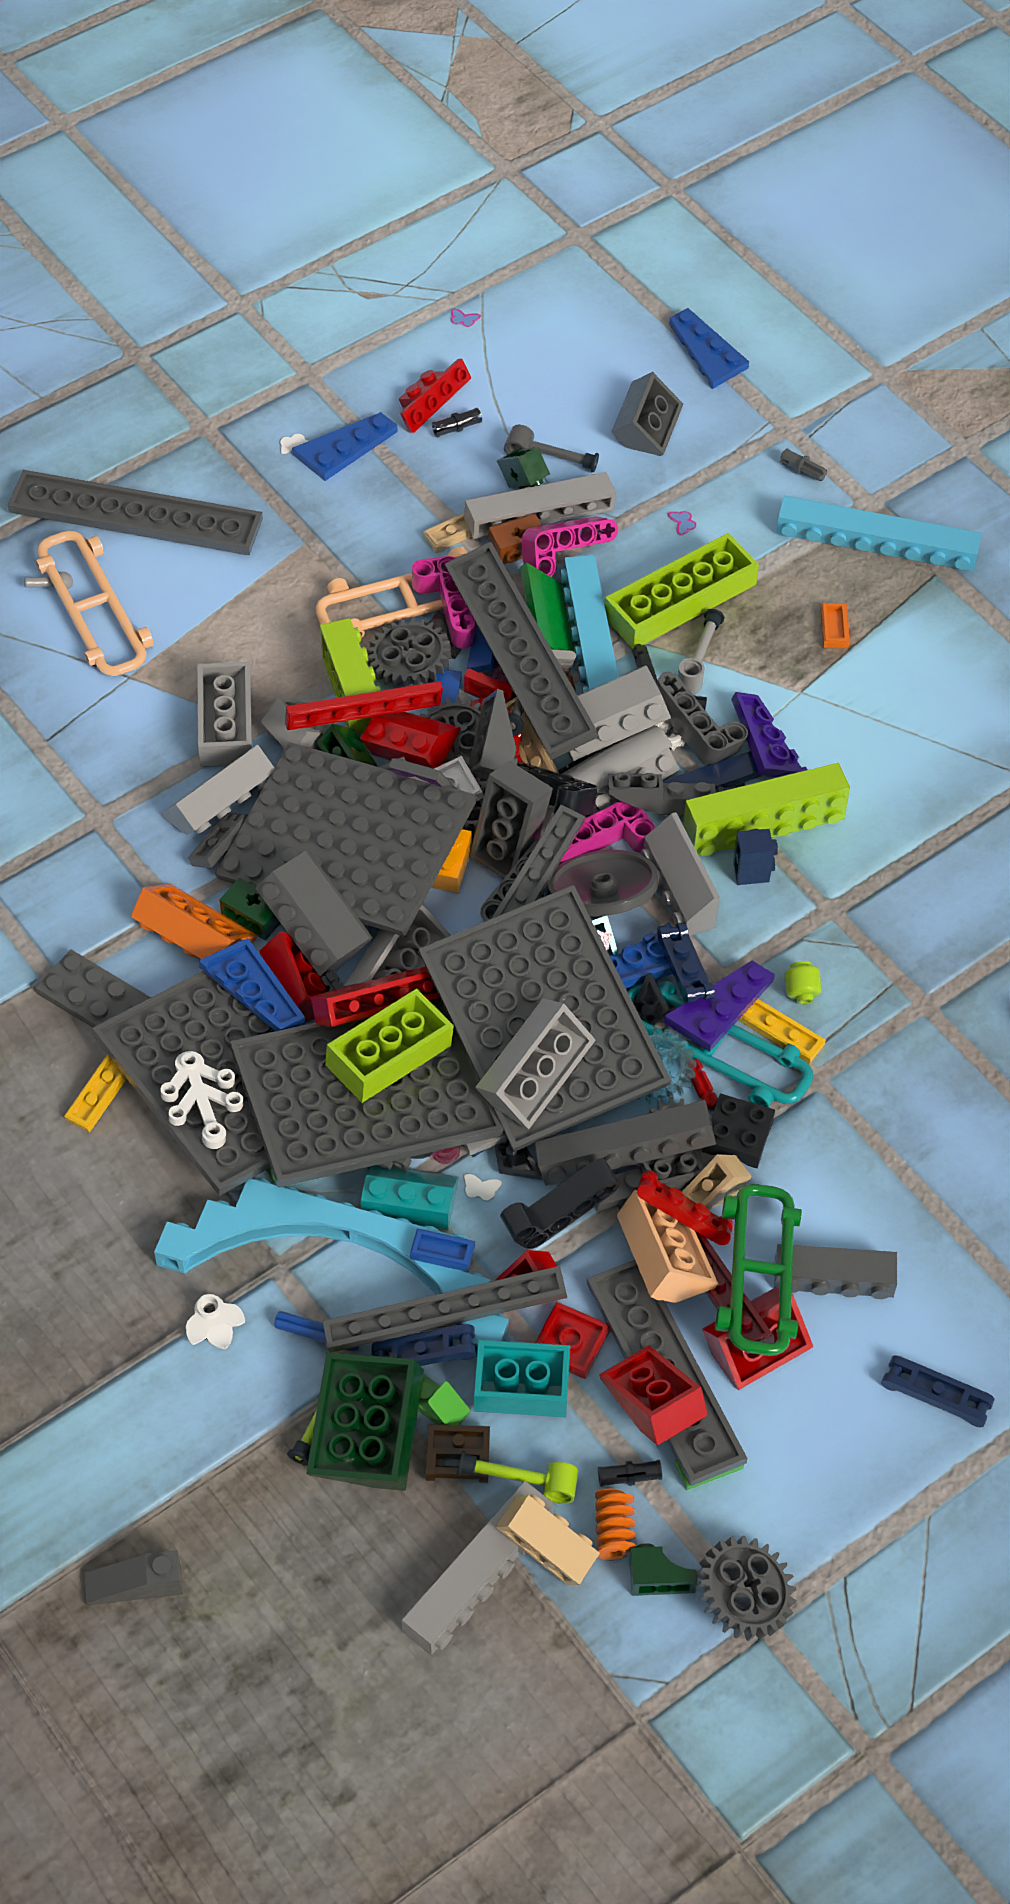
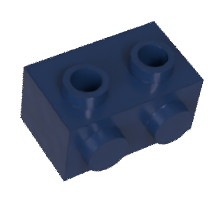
M770 828L737 831L733 859L737 885L770 882L771 871H775L774 855L778 854L777 840L772 839Z

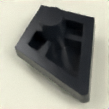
M648 973L633 1004L641 1020L656 1026L670 1011V1008L653 974Z
M509 1143L495 1145L499 1174L538 1180L543 1179L539 1167L527 1147L513 1152Z

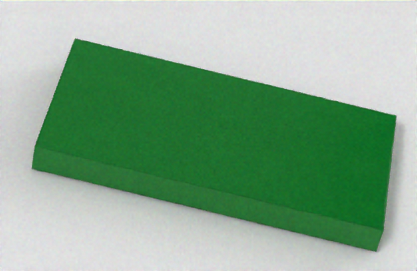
M526 562L520 567L527 607L552 650L574 652L561 583Z

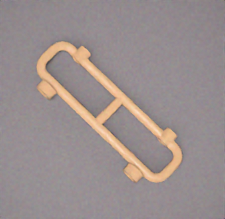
M68 530L43 539L37 549L39 559L35 560L40 574L47 572L88 651H85L84 655L88 665L93 666L96 664L102 673L109 676L122 675L142 666L146 659L145 649L154 646L151 633L147 627L137 629L136 631L133 628L96 557L104 555L98 536L85 539L82 534ZM65 541H74L103 593L74 603L55 567L52 556L48 554L47 550L51 546ZM108 602L136 653L135 658L119 665H108L101 648L97 646L80 614L81 611Z
M456 547L447 556L457 558L466 554L467 550L464 547ZM412 573L352 589H349L345 579H334L327 585L329 595L322 597L317 602L315 610L320 625L330 623L326 613L327 606L399 587L408 608L364 620L351 619L353 627H358L362 638L366 629L442 610L443 605L441 599L418 605L409 586L412 583Z

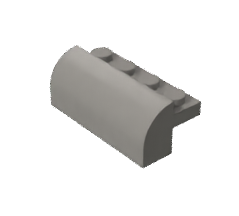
M654 725L605 747L562 774L598 786L594 807L595 814L620 801L609 794L608 774L621 772L627 774L653 773L662 774L663 780L680 770L669 749L672 746L671 741L659 727Z

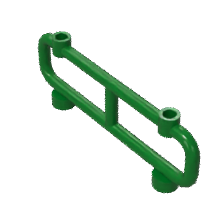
M761 1184L743 1186L738 1191L737 1196L725 1195L722 1218L735 1219L730 1307L718 1306L715 1330L729 1331L730 1340L734 1346L742 1351L761 1355H778L788 1348L790 1338L796 1339L798 1331V1321L791 1320L794 1226L799 1227L802 1209L795 1208L793 1198L784 1189ZM750 1196L774 1198L783 1204L781 1215V1264L745 1259L747 1206ZM744 1271L780 1276L778 1340L775 1343L748 1340L741 1334Z

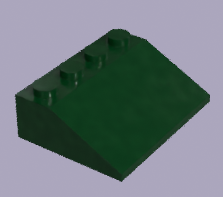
M326 1352L307 1475L372 1488L406 1491L424 1369L415 1359Z

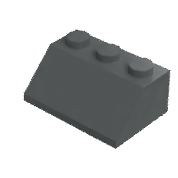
M651 372L632 381L612 433L626 448L662 456L665 453L683 403L654 372Z

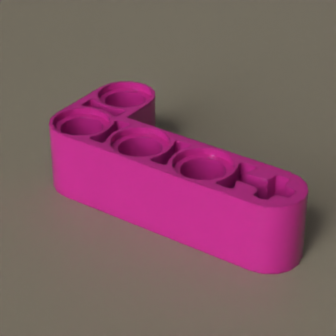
M594 516L529 528L522 535L523 564L527 562L551 577L556 570L555 552L610 542L616 538L618 526L612 519Z
M443 556L416 561L412 565V588L416 592L424 594L439 592L453 645L460 649L471 647L474 643L475 621L445 566V563L455 559V557Z
M619 801L585 818L582 827L559 865L572 857L598 851L623 838L635 852L641 853V850L644 848V838L655 829V825L643 809Z

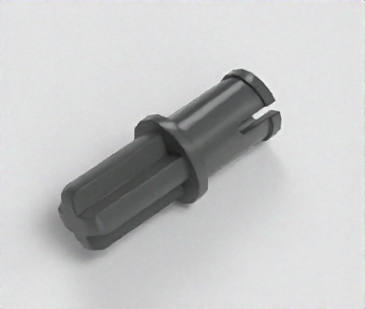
M788 448L780 456V463L797 470V473L800 475L805 473L818 481H823L827 475V470L810 461L809 456L803 457Z

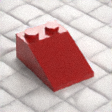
M649 1345L599 1374L601 1381L637 1428L657 1446L708 1415L701 1386Z

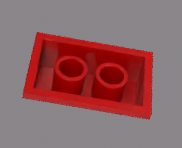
M404 711L372 717L360 740L374 756L387 760L404 757L407 762L434 769L443 765L461 729L457 726Z
M280 931L259 950L260 955L302 1012L305 1022L315 1020L311 996L328 992L330 988L324 986L321 981L322 976L318 975L291 936Z
M778 1287L750 1301L774 1335V1342L778 1340L777 1325L780 1292ZM793 1294L791 1299V1320L798 1321L796 1339L790 1338L788 1348L778 1355L746 1354L745 1351L734 1346L730 1340L729 1331L715 1330L716 1321L702 1329L712 1356L737 1390L742 1389L814 1347Z

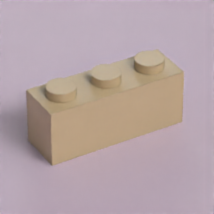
M533 1494L516 1496L496 1528L564 1584L580 1585L600 1554L592 1547L593 1542L585 1535L573 1532L568 1527L569 1522L562 1516L551 1514L544 1508L546 1504L539 1497Z

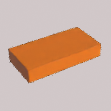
M821 603L823 648H849L850 636L847 603Z

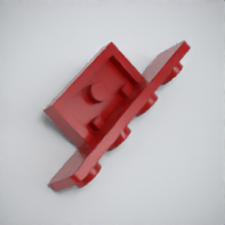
M457 359L445 371L428 370L422 373L420 379L415 384L406 388L405 393L399 398L402 407H406L400 415L410 433H415L471 379L463 359Z

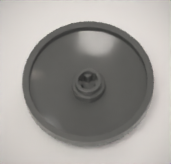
M599 850L577 855L558 865L548 881V890L550 895L574 885L589 916H609L632 910L647 902L658 888V874L653 862L640 854L624 850Z

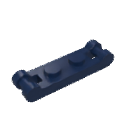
M677 923L675 927L670 928L666 925L657 927L659 943L685 1003L695 1002L699 998L704 1000L714 999L715 991L713 984L709 982L688 934L686 923ZM677 938L678 941H671V939Z
M462 1324L375 1342L371 1344V1354L373 1356L387 1357L391 1352L392 1358L415 1359L420 1366L456 1359L470 1360L476 1356V1348L472 1344V1339L475 1337V1327L470 1324ZM460 1339V1345L453 1346V1340Z
M894 1355L891 1357L888 1364L890 1370L884 1374L881 1380V1385L884 1388L902 1392L966 1419L973 1426L984 1427L987 1421L986 1412L992 1408L995 1401L991 1394L901 1356ZM901 1373L909 1374V1379L901 1378ZM967 1401H973L976 1404L975 1408L966 1405Z

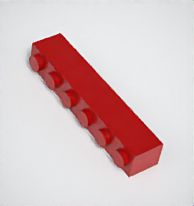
M424 966L311 996L315 1023L317 1025L333 1027L374 1016L415 989L420 991L428 1000L440 997Z

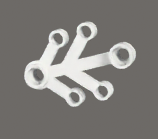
M193 1051L183 1052L175 1061L177 1073L170 1082L164 1083L161 1086L162 1100L174 1102L178 1098V1090L187 1079H189L191 1085L179 1105L169 1109V1122L175 1126L184 1124L186 1115L194 1103L197 1102L205 1125L202 1131V1142L210 1149H218L226 1142V1130L220 1123L216 1122L209 1099L225 1106L230 1112H238L243 1107V1096L238 1092L226 1094L202 1082L201 1076L217 1082L218 1086L223 1089H229L235 1083V1074L232 1070L222 1069L218 1071L205 1065L204 1059L199 1053ZM228 1077L230 1080L224 1081L222 1078ZM168 1090H171V1091H173L174 1093H172V1094H167V1093H165V1092L168 1091ZM236 1100V1101H238L239 1103H237V1104H232V1103H230V1101ZM174 1114H181L182 1116L177 1118V1117H174L173 1115H174Z

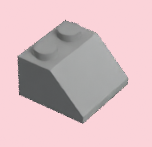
M277 698L261 721L268 730L267 734L283 746V752L289 742L321 751L317 741L331 725L325 724L287 730L285 726L286 706L306 702Z

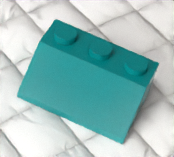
M374 1165L370 1167L365 1177L360 1200L361 1209L366 1211L375 1210L384 1216L394 1219L404 1218L412 1224L423 1227L432 1226L441 1230H449L459 1179L457 1176L410 1169L405 1171L395 1167H391L388 1170Z
M478 1340L474 1412L566 1417L570 1346Z

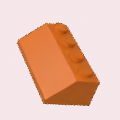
M171 883L143 887L131 914V917L139 922L140 927L157 932L161 935L160 938L163 941L177 944L183 948L182 951L185 954L200 959L247 938L253 944L258 936Z

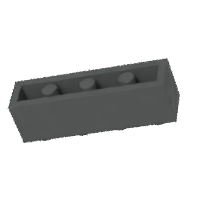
M777 1244L775 1263L781 1264V1244ZM793 1245L792 1293L802 1291L812 1292L815 1295L832 1293L842 1294L845 1297L862 1295L872 1296L875 1299L894 1298L897 1287V1252ZM774 1275V1288H780V1276Z

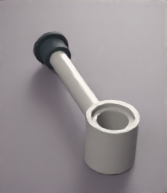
M717 609L706 610L704 614L705 628L693 657L683 659L679 663L677 676L692 694H696L702 689L705 670L702 660L714 630H717L725 619L723 613Z

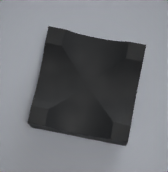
M720 1093L711 1117L716 1145L704 1147L702 1152L710 1155H736L740 1162L758 1169L764 1146L773 1124L775 1109Z

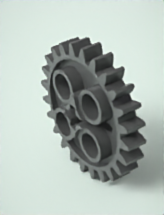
M414 618L410 620V623H406L404 619H401L400 625L391 622L390 629L383 626V634L375 633V640H370V647L367 648L368 664L373 667L377 680L383 678L385 685L392 681L394 688H397L399 684H403V687H407L409 684L418 685V682L426 684L429 678L436 681V673L444 674V667H449L448 659H451V646L447 634H442L441 627L435 629L433 622L426 626L424 619L419 623H415Z
M458 697L456 702L452 704L450 699L447 698L446 705L442 706L441 704L435 710L428 707V715L420 713L419 716L450 724L449 720L451 718L454 719L455 726L461 729L457 736L460 754L458 756L455 755L453 745L443 764L462 756L468 766L472 746L466 747V745L473 744L481 711L480 703L472 707L471 699L461 704L460 697Z
M733 1536L725 1542L721 1540L705 1553L706 1556L699 1562L702 1568L696 1573V1576L702 1580L695 1585V1588L704 1591V1594L698 1598V1601L708 1603L709 1606L703 1612L705 1614L711 1612L715 1614L712 1623L716 1624L719 1621L724 1623L722 1632L725 1633L732 1628L734 1629V1638L736 1639L744 1632L747 1641H750L755 1636L762 1640L766 1635L771 1636L787 1623L786 1619L793 1614L790 1607L796 1603V1600L789 1595L796 1591V1587L788 1585V1581L794 1576L792 1574H784L783 1570L788 1564L787 1562L778 1564L776 1560L779 1557V1553L776 1552L770 1555L768 1553L769 1544L759 1548L757 1538L748 1544L745 1536H742L737 1541ZM751 1566H753L756 1569L758 1574L752 1570ZM723 1572H726L729 1575L730 1580L724 1575ZM762 1596L767 1599L768 1604L763 1601ZM734 1602L740 1606L741 1610L735 1606Z

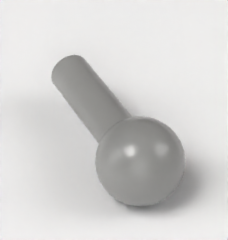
M58 572L67 590L70 589L73 585L71 575L67 572ZM50 577L24 578L25 588L54 587Z

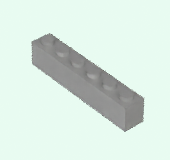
M606 472L465 500L464 520L472 538L477 539L489 536V527L532 514H536L541 525L613 511L616 491Z
M526 1481L402 1619V1632L430 1655L438 1648L442 1650L447 1646L453 1637L452 1631L459 1624L463 1626L468 1622L474 1612L472 1610L479 1601L484 1602L489 1598L494 1590V1583L500 1577L504 1579L509 1575L515 1565L513 1562L520 1554L523 1556L527 1554L496 1528L516 1496L533 1494L546 1504L545 1509L554 1514V1503Z

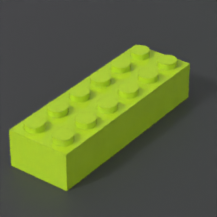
M728 532L606 596L604 605L607 621L632 649L637 644L644 645L706 612V610L712 609L757 585L759 564Z
M838 762L686 800L683 826L698 856H708L717 851L735 849L737 831L770 828L772 838L777 836L783 837L792 832L810 830L816 826L828 823L834 824L844 820L850 785Z

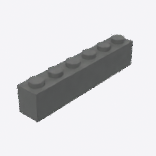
M705 1100L535 1141L538 1167L545 1186L564 1182L589 1163L601 1158L606 1160L611 1170L716 1145L713 1126Z

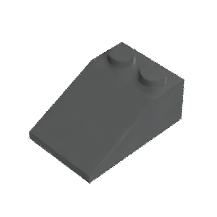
M500 689L495 690L483 699L468 763V768L474 778L479 776L484 781L488 780L489 774L506 762L511 761L517 765L518 761L515 757L516 746L503 690Z

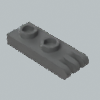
M227 813L188 857L191 865L212 868L216 865L221 856L230 848L248 814Z

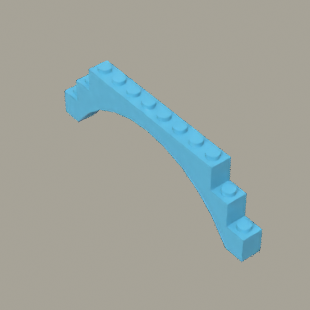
M251 1178L246 1181L236 1207L225 1201L215 1202L207 1199L195 1229L184 1223L174 1224L167 1222L154 1251L157 1266L185 1274L219 1253L250 1242L284 1236L325 1237L355 1243L387 1256L411 1271L435 1294L491 1282V1279L477 1272L467 1273L466 1271L410 1259V1251L417 1228L468 1239L464 1235H451L440 1232L432 1226L423 1227L412 1224L404 1218L394 1219L384 1216L375 1210H362L347 1202L337 1203L327 1200L322 1195L301 1193L293 1187L278 1188L277 1185H273L265 1179L255 1180ZM496 1314L456 1324V1326L470 1324L475 1327V1337L472 1339V1344L476 1348L475 1357L477 1358L478 1340H506L509 1319L501 1314Z

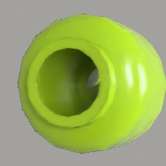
M795 962L784 973L787 996L790 999L797 1000L798 1004L813 1003L814 998L822 993L820 970L818 967L813 966L812 962Z

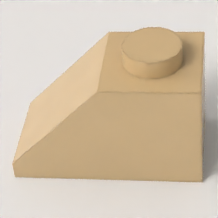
M717 1154L682 1193L695 1203H701L711 1210L724 1202L725 1195L735 1196L752 1176L736 1155Z

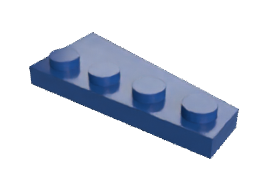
M689 308L670 317V327L682 345H686L689 350L688 354L692 360H696L700 372L703 376L706 375L709 380L708 384L712 389L749 368V361Z
M380 412L292 448V455L326 481L397 433L398 425Z
M670 923L665 924L668 928L672 927ZM651 932L643 937V941L634 946L630 944L623 948L622 953L616 956L610 955L625 988L642 984L648 973H652L655 979L673 974L659 943L657 933L653 934ZM672 938L671 941H678V939Z
M248 938L199 960L200 969L274 1031L305 1024L304 1015Z

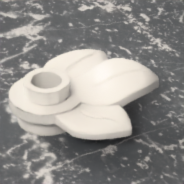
M206 1294L196 1302L195 1314L186 1324V1334L188 1341L192 1345L207 1339L214 1347L226 1349L231 1344L233 1338L232 1327L245 1323V1317L237 1305L223 1303L218 1296ZM207 1308L215 1309L212 1313H205Z

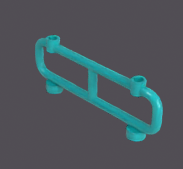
M665 981L661 984L659 988L667 1004L678 1008L685 1003L683 998L675 995L677 989L672 983ZM642 984L632 986L627 990L632 1002L637 997ZM642 1020L651 1038L692 1059H698L702 1064L752 1089L748 1096V1100L751 1103L768 1108L773 1100L782 1104L795 1103L804 1096L814 1078L811 1066L799 1058L801 1052L796 1046L787 1044L784 1049H781L736 1025L725 1036L729 1034L778 1059L782 1066L786 1068L794 1067L802 1073V1078L792 1092H781L713 1057L712 1055L725 1036L710 1052L705 1048L701 1051Z

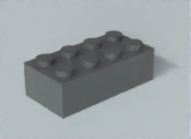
M511 761L506 762L489 774L469 857L504 879L533 842L540 838L553 788Z

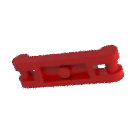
M647 1170L642 1173L637 1189V1194L641 1199L718 1245H727L730 1242L733 1220L715 1215L705 1205L695 1203L685 1197L680 1190L670 1188L660 1182L655 1172Z

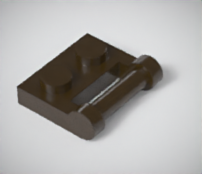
M428 1424L426 1481H435V1478L479 1479V1483H488V1475L474 1472V1475L461 1473V1476H457L458 1466L436 1465V1459H460L461 1452L465 1451L466 1455L476 1456L477 1460L489 1462L490 1426Z

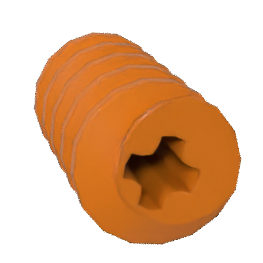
M612 1488L597 1490L595 1493V1498L597 1499L595 1502V1510L597 1511L595 1519L598 1523L596 1526V1534L598 1535L596 1546L598 1547L597 1551L600 1553L598 1558L608 1561L620 1560L627 1553H630L631 1548H636V1544L628 1542L635 1538V1532L628 1530L635 1526V1520L628 1518L635 1514V1508L627 1506L634 1502V1496Z

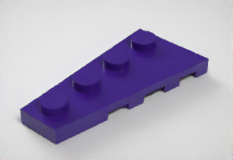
M735 692L731 700L740 723L748 731L746 740L759 774L762 776L782 777L808 770L806 767L800 766L797 761L799 758L798 754L794 749H789L784 742L786 736L782 730H779L772 724L774 718L760 697L755 694Z
M751 960L713 985L715 991L714 999L704 1000L699 998L695 1002L684 1003L665 1015L664 1023L710 1052L771 985L775 974Z

